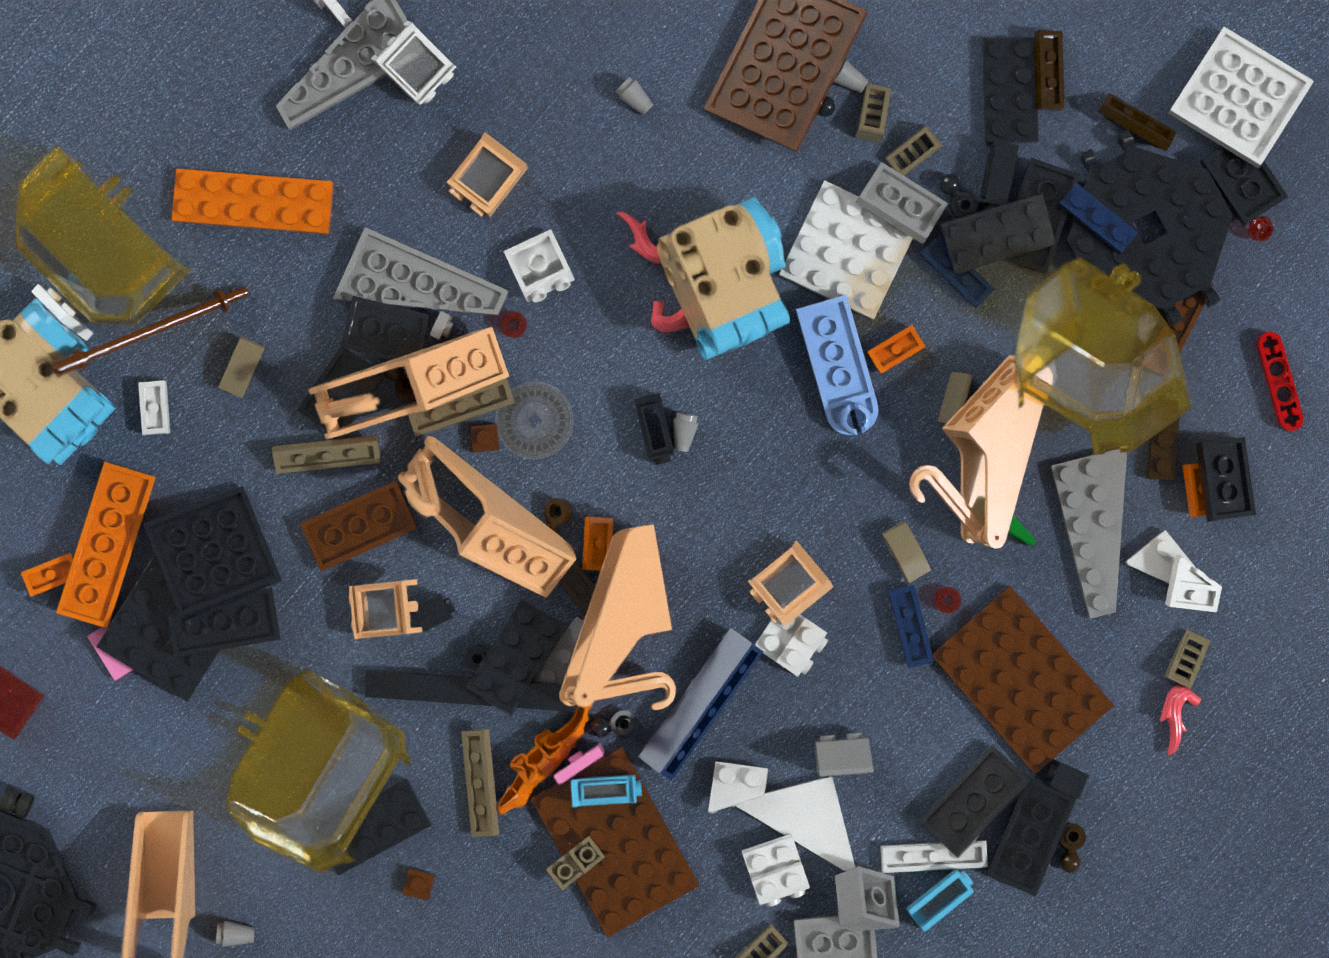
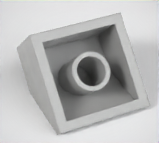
M862 733L846 734L847 738L836 739V735L820 736L819 741H814L818 775L821 777L873 772L869 738L862 737Z
M859 866L835 875L841 927L856 931L900 927L894 876Z

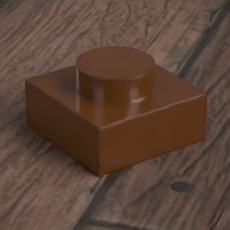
M497 424L471 426L473 453L500 451Z
M410 867L402 894L428 901L435 874Z

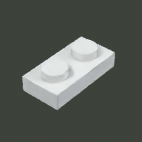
M167 381L139 382L142 435L170 433Z

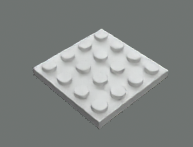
M1223 27L1168 114L1259 168L1314 81L1226 27Z
M824 180L785 261V268L781 270L779 276L827 299L846 294L852 311L874 320L913 238L857 204L858 196Z

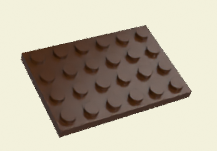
M758 0L704 107L705 112L798 153L868 14L867 10L845 0Z
M1011 586L1002 591L932 652L933 659L1033 774H1037L1114 706Z
M623 746L590 764L562 784L556 783L530 798L562 856L588 836L605 856L589 871L576 879V882L607 937L700 886L642 780V796H637V803L572 807V778L635 774L636 780H641ZM626 783L584 786V798L627 796Z

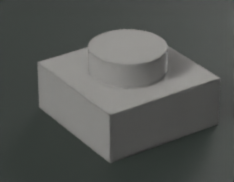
M440 311L430 336L439 341H442L443 337L448 338L454 326V323H451L452 317Z

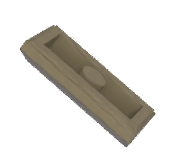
M957 372L951 373L938 417L939 423L946 424L964 406L972 382V375Z

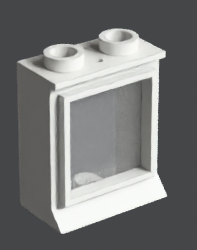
M406 21L403 24L406 28L397 37L393 36L386 43L388 47L379 56L374 55L371 59L415 103L421 105L424 102L426 104L435 96L436 92L434 90L441 83L444 85L453 77L454 73L452 71L456 66L412 22Z

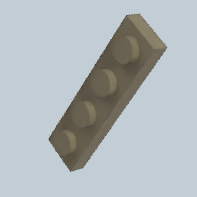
M505 378L429 410L411 413L408 416L415 437L418 438L516 403L508 379Z
M377 435L272 446L276 474L381 463Z
M489 729L462 731L471 837L499 835Z

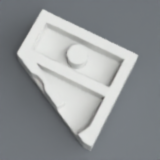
M313 0L320 9L326 7L345 29L352 22V19L345 13V10L337 0Z
M38 284L31 291L60 322L87 341L94 334L75 316L76 311L66 302L63 304L60 302L62 297L51 287L46 290Z
M1163 530L1125 561L1128 566L1145 572L1167 584L1170 582L1175 555L1185 558L1187 562L1193 565L1166 530Z
M1175 555L1165 604L1169 607L1217 612L1222 586L1187 562L1185 558Z
M716 761L708 812L713 814L721 809L730 806L734 807L743 804L745 801L764 797L768 769Z

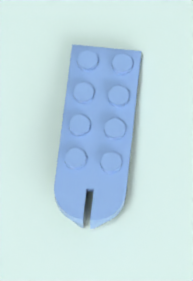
M847 295L795 309L829 425L841 434L858 435L850 415V411L854 410L861 433H864L877 419L878 404Z

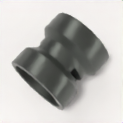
M8 786L0 801V811L5 813L13 812L16 817L24 820L32 808L35 795L28 792L23 794L17 788Z

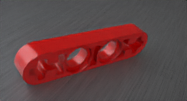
M1266 332L1257 338L1256 349L1276 420L1282 430L1287 432L1295 431L1302 426L1304 419L1283 342L1277 333ZM1266 337L1270 341H1275V345L1271 348L1273 355L1279 353L1280 357L1266 360V356L1271 355L1270 349L1263 346V343L1267 341ZM1272 362H1279L1283 367V372L1278 377L1273 376L1269 371ZM1280 387H1285L1290 392V397L1286 402H1282L1277 398L1276 393ZM1293 403L1294 408H1288L1290 415L1296 416L1293 427H1291L1290 423L1285 424L1284 419L1288 417L1286 409L1281 411L1280 406H1287Z

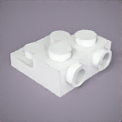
M551 229L504 251L527 302L531 300L533 302H540L547 297L546 293L555 289L557 291L566 290L570 287V282L575 280Z
M782 603L781 608L783 609V608H785L787 605H785L784 603ZM799 615L785 627L779 620L774 623L771 619L755 645L763 650L765 655L796 676H799L800 673L805 675L814 663L810 658L815 651L820 653L823 650L828 639L825 638L826 631Z
M792 834L742 850L760 905L765 904L767 907L775 906L781 902L780 898L788 895L791 898L803 896L806 893L805 890L810 888Z

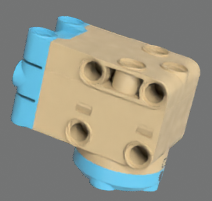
M755 197L735 206L724 207L682 225L670 234L659 238L656 249L659 259L692 330L699 352L705 360L728 350L737 349L790 323L788 312L770 277L771 273L785 268L780 230L775 220L770 217Z
M35 298L13 321L4 320L0 322V418L44 462L49 464L54 460L62 465L78 448L77 446L85 445L95 436L98 431L96 424L101 425L116 407L77 370L62 375L59 378L56 377L51 366L52 361L69 356L76 349L80 351H88L90 349L78 334L60 322L41 301Z

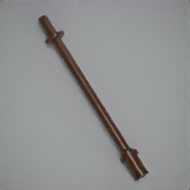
M245 286L226 294L221 290H216L215 298L88 351L76 349L72 351L71 355L52 361L53 372L59 378L77 369L84 370L87 368L89 361L217 308H220L225 313L229 310L228 304L248 296V291Z

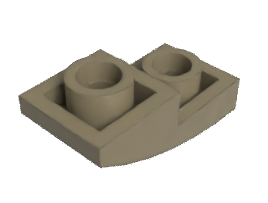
M241 336L218 388L243 398L265 346Z
M903 521L881 533L891 556L896 559L905 581L910 583L931 571L918 542L906 522Z
M588 836L545 869V871L560 891H563L582 874H585L605 858V856Z

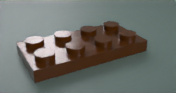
M393 481L300 523L320 571L327 570L418 529L397 481Z

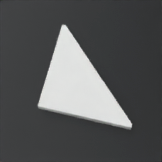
M832 776L766 792L764 797L743 802V804L737 805L738 808L783 835L792 834L795 842L840 869L847 871L855 868Z

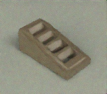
M867 83L864 88L855 136L857 139L881 142L885 130L891 88ZM869 95L884 97L883 101L871 99ZM867 106L879 107V108H882V109H881V110H876V109L867 108ZM866 116L879 118L880 120L866 119Z
M926 125L886 156L885 159L895 171L905 176L943 147V144L931 128ZM925 135L933 145L931 149L926 146L920 138L921 136ZM915 141L924 151V154L922 156L912 145V143H914ZM908 148L916 158L913 163L903 151L904 149ZM898 154L908 165L905 169L895 158Z
M1186 629L1164 677L1191 689L1210 640ZM1190 639L1200 644V649L1188 645V640ZM1187 649L1197 654L1195 659L1183 654L1184 650ZM1183 659L1192 663L1191 668L1180 664V660ZM1176 669L1187 672V677L1185 678L1175 673Z
M770 924L735 958H754L750 954L752 950L760 958H775L789 943ZM767 935L777 943L778 947L776 949L766 940L765 937ZM760 942L770 952L768 956L759 948L758 944Z

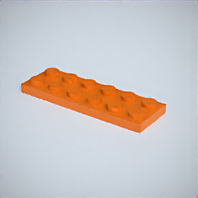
M176 169L172 221L329 235L334 183L322 180Z
M104 461L56 611L57 614L101 627H109L156 477Z

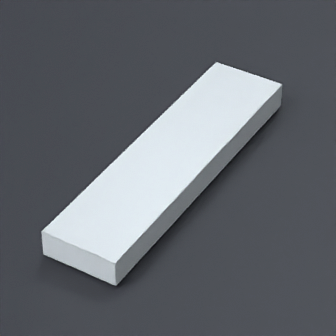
M976 840L959 859L941 842L880 846L882 873L988 867L986 840Z

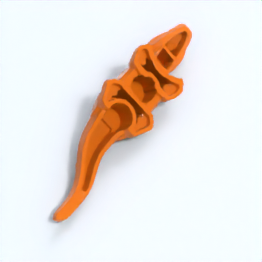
M592 704L587 707L577 706L573 717L567 724L556 732L547 729L537 734L534 739L535 747L527 754L521 753L511 760L510 767L512 770H516L518 775L513 784L508 786L497 804V811L500 815L506 814L507 811L513 808L525 806L532 790L537 787L538 783L551 776L559 765L568 758L571 749L576 747V742L584 734V726L589 720L588 712Z

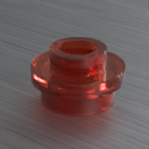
M1260 216L1254 219L1248 228L1249 237L1259 242L1269 239L1274 231L1272 221L1267 216Z
M509 312L501 320V329L506 336L517 338L525 333L527 321L521 313ZM513 320L519 322V327L515 330L509 327V323Z
M944 587L936 593L934 603L939 611L953 613L959 608L961 597L954 588ZM946 595L952 597L953 602L951 605L947 606L944 604L943 598Z

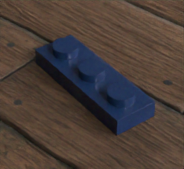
M1077 183L1059 204L1060 207L1119 254L1125 250L1138 234L1136 230Z
M939 234L920 253L975 309L995 290L975 269L953 274L944 239Z
M915 585L888 591L907 668L934 662Z

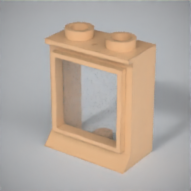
M484 132L476 146L447 181L448 186L451 187L449 192L460 201L463 198L471 203L469 208L482 217L483 214H486L488 217H491L528 167L524 161Z
M797 540L788 551L752 580H748L753 588L749 591L759 604L764 601L769 607L765 612L774 623L779 620L784 627L833 588L828 577Z
M417 579L349 586L350 594L348 599L351 605V628L354 633V639L422 632V627L411 628L409 612L417 611L418 603L416 601L408 602L407 586L417 585Z

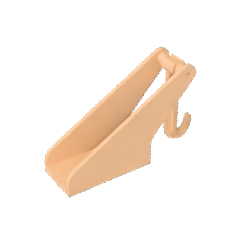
M489 327L317 385L308 390L310 394L315 395L317 413L321 424H325L327 433L324 434L325 438L330 439L400 416L429 410L509 377L493 328ZM405 366L417 400L416 402L340 428L337 421L339 417L377 409L376 404L379 403L378 397L373 398L372 394L333 401V398H329L327 389Z
M1009 355L942 428L960 452L961 495L944 474L934 466H920L911 476L909 484L913 497L918 502L923 503L925 501V497L919 489L920 480L925 479L961 521V537L965 542L1000 548L1006 541L1050 382L1047 369L1037 357Z
M427 436L424 440L425 447L419 449L407 465L408 470L401 472L398 476L399 481L407 488L405 493L409 502L424 516L433 515L454 536L461 556L547 598L576 560L572 546L443 443L432 436ZM435 455L482 502L485 514L476 526L438 497L430 469L431 464L435 460Z
M654 524L620 530L611 539L559 693V698L564 705L587 707L595 700L660 687L665 689L666 697L661 701L651 704L652 710L665 708L674 700L676 686L672 678L663 672H652L609 681L635 643L642 636L672 630Z
M193 810L139 812L136 814L122 958H135L141 923L145 919L175 918L171 958H183L189 921L195 917Z

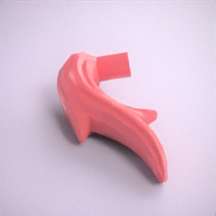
M624 212L616 213L629 225L634 234L635 244L629 245V247L648 261L661 264L656 250L657 246L652 244L647 235L646 221L640 223L634 217Z
M653 301V314L651 317L653 328L664 333L690 328L682 308L671 316H664V302Z
M1183 685L1171 688L1167 694L1160 721L1167 719L1169 724L1170 741L1167 752L1168 756L1177 750L1182 732H1187L1181 720L1183 704L1187 700L1193 706H1197L1201 701L1199 696Z

